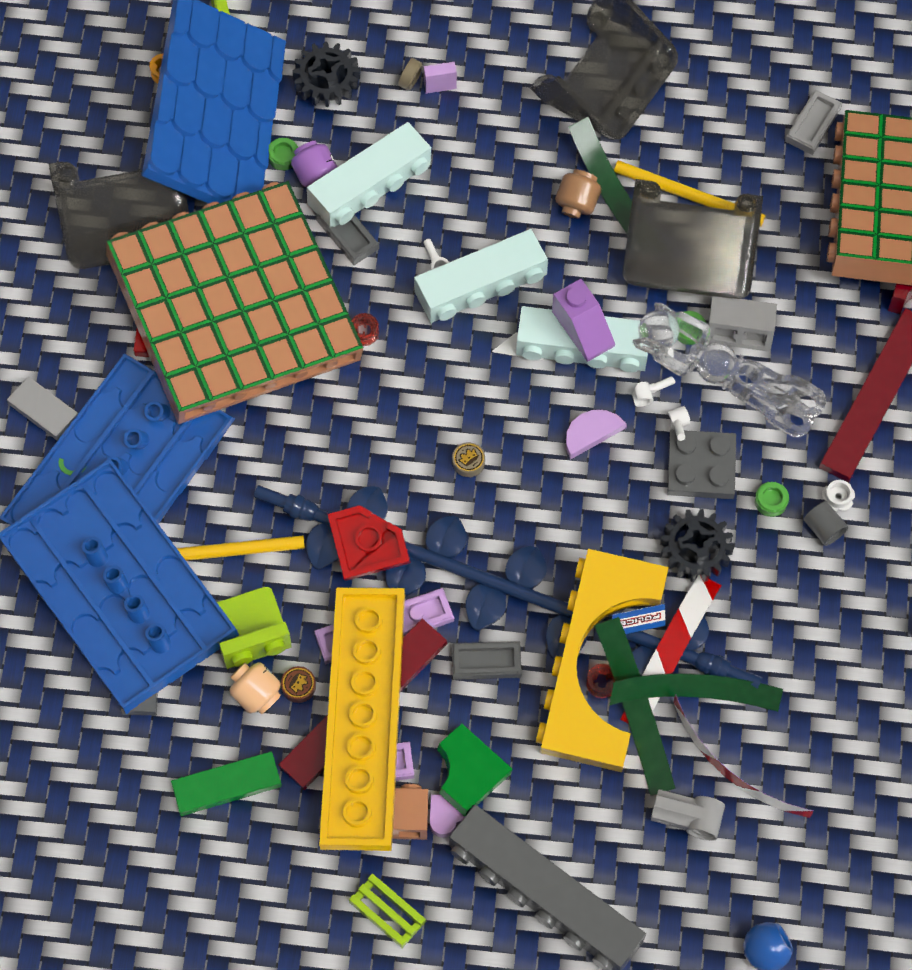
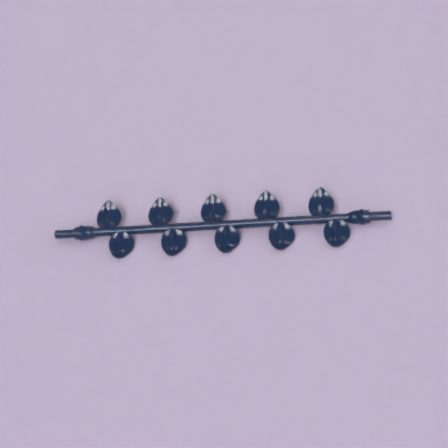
M257 486L254 498L283 508V512L289 514L291 518L322 523L312 528L306 544L309 560L315 569L321 570L339 559L327 515L331 512L320 509L314 502L305 499L300 494L298 496L293 494L286 496L263 486ZM368 486L358 490L352 495L347 505V509L360 505L382 519H385L388 513L386 498L382 490L376 486ZM446 516L435 521L430 526L426 535L427 549L405 541L411 563L386 570L388 588H404L405 597L420 589L426 580V570L422 562L479 583L468 593L465 606L468 621L477 632L494 624L504 615L506 600L503 593L560 614L550 622L547 628L546 641L548 651L554 661L556 656L563 657L565 644L559 643L563 624L571 623L573 611L567 610V602L533 590L545 579L547 573L545 559L537 547H523L510 556L505 569L506 580L452 559L465 548L467 535L458 517ZM626 608L618 610L612 614L622 613ZM612 614L602 619L599 623L611 620ZM703 616L680 661L695 666L698 671L705 675L752 681L751 685L758 689L762 677L730 665L731 661L723 659L724 656H715L707 652H695L706 642L709 635V626ZM643 631L626 634L628 641L641 645L632 653L640 676H642L661 638ZM587 637L585 638V640H584V642H583V644H582V646H581V648H580V651H581L582 648L585 646L586 641H587Z

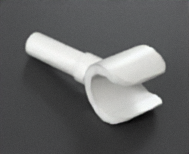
M431 239L424 241L432 262L430 270L449 263L447 259L439 257Z
M671 376L652 384L648 382L638 383L632 394L635 406L643 407L653 402L652 393L675 384L674 378Z
M682 406L668 411L671 419V429L676 431L679 441L685 439L683 427L690 424L689 414L686 408Z

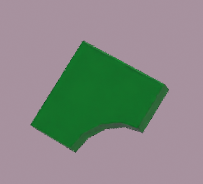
M463 724L458 726L440 742L437 751L444 758L448 770L447 780L441 787L439 794L464 817L475 804L478 805L510 776L513 770Z

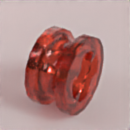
M368 313L354 316L351 321L362 345L369 346L375 343L379 336L377 319ZM364 325V328H366V325H369L370 333L365 334V331H363V334H359V326Z
M603 663L597 664L588 672L586 685L588 691L593 696L598 698L611 696L615 680L610 666ZM599 674L606 675V680L611 679V681L607 682L605 688L598 687L599 682L595 684L593 680L598 679Z

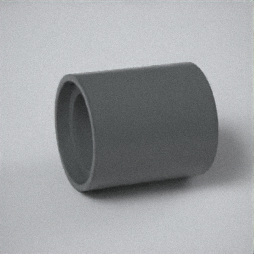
M827 501L818 504L804 517L806 524L825 546L838 540L848 530L847 524Z

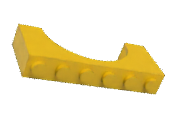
M588 549L586 559L579 557L575 577L580 578L581 581L578 591H571L567 610L573 611L570 624H563L559 642L565 644L563 657L556 656L552 676L558 678L555 690L548 689L544 709L550 710L547 723L540 722L536 737V743L542 744L541 754L622 772L631 733L611 726L601 719L589 706L579 686L577 659L580 648L589 632L594 628V625L598 624L608 615L633 606L660 605L669 567Z

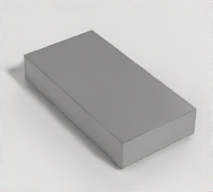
M814 90L788 132L785 142L813 155L841 110L843 103Z
M29 376L7 399L8 405L57 441L78 415L75 410Z

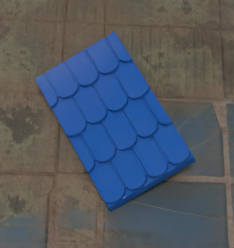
M173 0L142 176L208 204L231 200L235 195L242 192H249L250 194L261 190L264 187L265 170L268 168L269 144L271 143L273 119L276 116L279 83L282 80L286 40L275 35L272 36L270 33L249 23L246 24L244 21L223 11L219 12L218 9L199 0Z
M124 353L1 514L0 519L9 525L13 524L108 459H111L159 524L203 462L208 459L235 418L222 410H218L178 424L156 371ZM59 458L64 459L63 463L66 469L74 471L71 476L61 471L58 464Z
M108 459L0 532V541L126 714L168 686L167 684L172 683L191 670L197 663H201L221 649L219 643L239 636L235 626L111 459Z

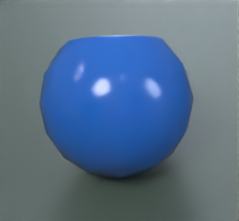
M764 922L756 924L747 932L743 942L744 956L750 965L757 970H781L789 963L793 953V946L788 935L777 923Z

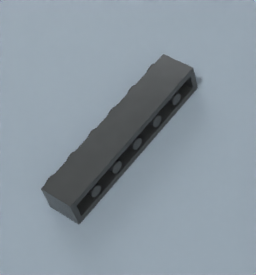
M476 804L450 835L449 847L452 848L450 852L456 859L466 865L471 862L480 869L478 873L486 882L493 886L498 883L508 891L507 896L520 907L527 905L537 913L535 917L540 923L549 929H552L554 926L565 934L563 938L570 946L578 951H581L582 948L594 956L593 962L602 970H623L643 944L646 933Z

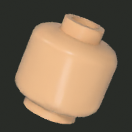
M244 663L230 677L234 681L229 690L230 695L248 713L258 711L260 714H263L281 696L278 692L281 686L280 681L262 663H255L251 667Z

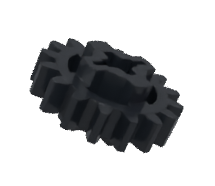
M327 41L323 43V48H318L315 44H312V52L309 53L302 50V59H295L294 61L295 69L292 70L293 81H295V89L302 92L303 100L312 97L313 105L315 106L319 101H324L325 107H329L332 100L341 105L342 96L351 99L352 89L358 90L360 68H358L357 57L351 58V50L349 48L341 52L339 43L333 48H329Z
M688 509L685 512L684 519L676 514L673 516V525H665L664 533L666 535L661 536L660 545L664 547L661 551V558H670L667 567L669 569L677 567V577L681 578L685 573L690 574V582H694L696 575H701L705 582L708 581L710 572L718 577L721 574V566L728 567L730 562L728 556L732 555L734 546L729 544L732 542L733 534L729 532L724 533L727 526L725 521L719 524L715 522L717 514L713 513L707 518L704 517V510L700 509L698 515L693 516L692 512ZM685 530V536L678 538V541L675 542L677 535ZM716 549H719L715 558L709 561V554L715 553Z

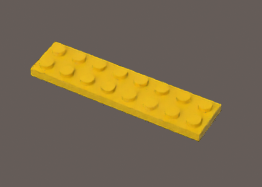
M336 588L319 840L320 850L392 851L405 609L404 588Z

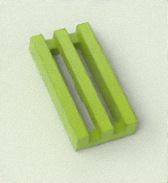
M373 873L369 876L368 881L360 886L358 892L349 899L351 905L401 948L409 942L426 922L422 915ZM373 887L376 888L415 923L411 926L375 895L371 889ZM364 896L406 931V933L401 936L361 901Z

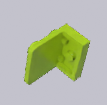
M263 587L217 602L239 633L238 637L219 643L227 669L242 666L244 663L249 664L253 660L265 656L277 655L286 649L292 648L289 630L286 622H283L275 596L270 587Z

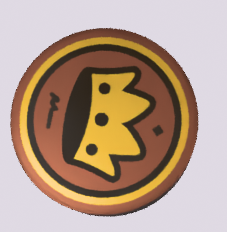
M300 666L287 670L281 679L284 696L295 703L309 700L316 690L313 673L309 669Z

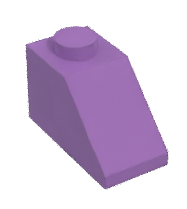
M582 279L553 294L552 313L587 362L615 347L614 339L600 304Z

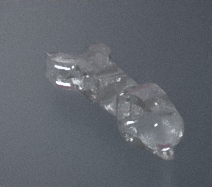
M655 303V311L649 312L640 320L638 326L639 338L632 341L637 349L651 354L654 361L678 376H685L689 371L693 372L696 367L699 376L706 382L713 384L724 383L722 389L728 388L733 396L761 412L773 427L790 436L802 437L807 434L812 428L814 418L825 408L826 397L824 392L805 379L793 375L779 374L754 360L743 359L744 356L741 354L737 359L734 350L727 344L720 342L709 343L712 338L709 336L711 329L707 323L682 311L675 313L663 303ZM679 332L696 342V345L690 348L689 356L671 349L678 340ZM739 375L749 377L752 383L743 382ZM809 396L814 399L816 406L808 407L800 401V398ZM790 414L802 418L803 425H794L791 422Z

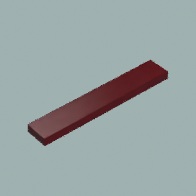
M904 309L820 463V469L848 483L912 366L911 310Z
M423 618L403 637L400 692L448 644L447 640ZM328 715L278 764L279 768L304 791L324 771Z

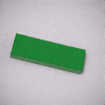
M272 751L171 781L180 816L282 787Z

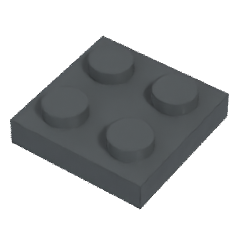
M670 430L667 495L734 499L736 433L684 430L685 439L679 441L676 431Z

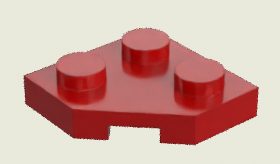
M360 505L327 514L345 581L411 563L403 531L396 525L387 522Z

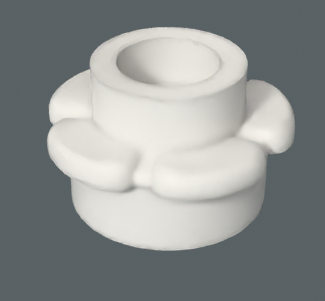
M835 480L824 487L822 498L835 511H846L852 507L855 493L848 482ZM835 495H841V499H837Z

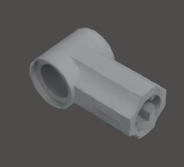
M658 789L651 821L685 829L689 835L698 839L714 841L718 838L725 804L711 797L697 796L690 798Z

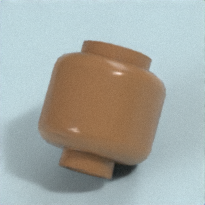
M574 169L573 173L565 174L555 197L558 205L563 207L561 213L575 219H579L581 214H592L602 189L597 183L598 178L593 174Z

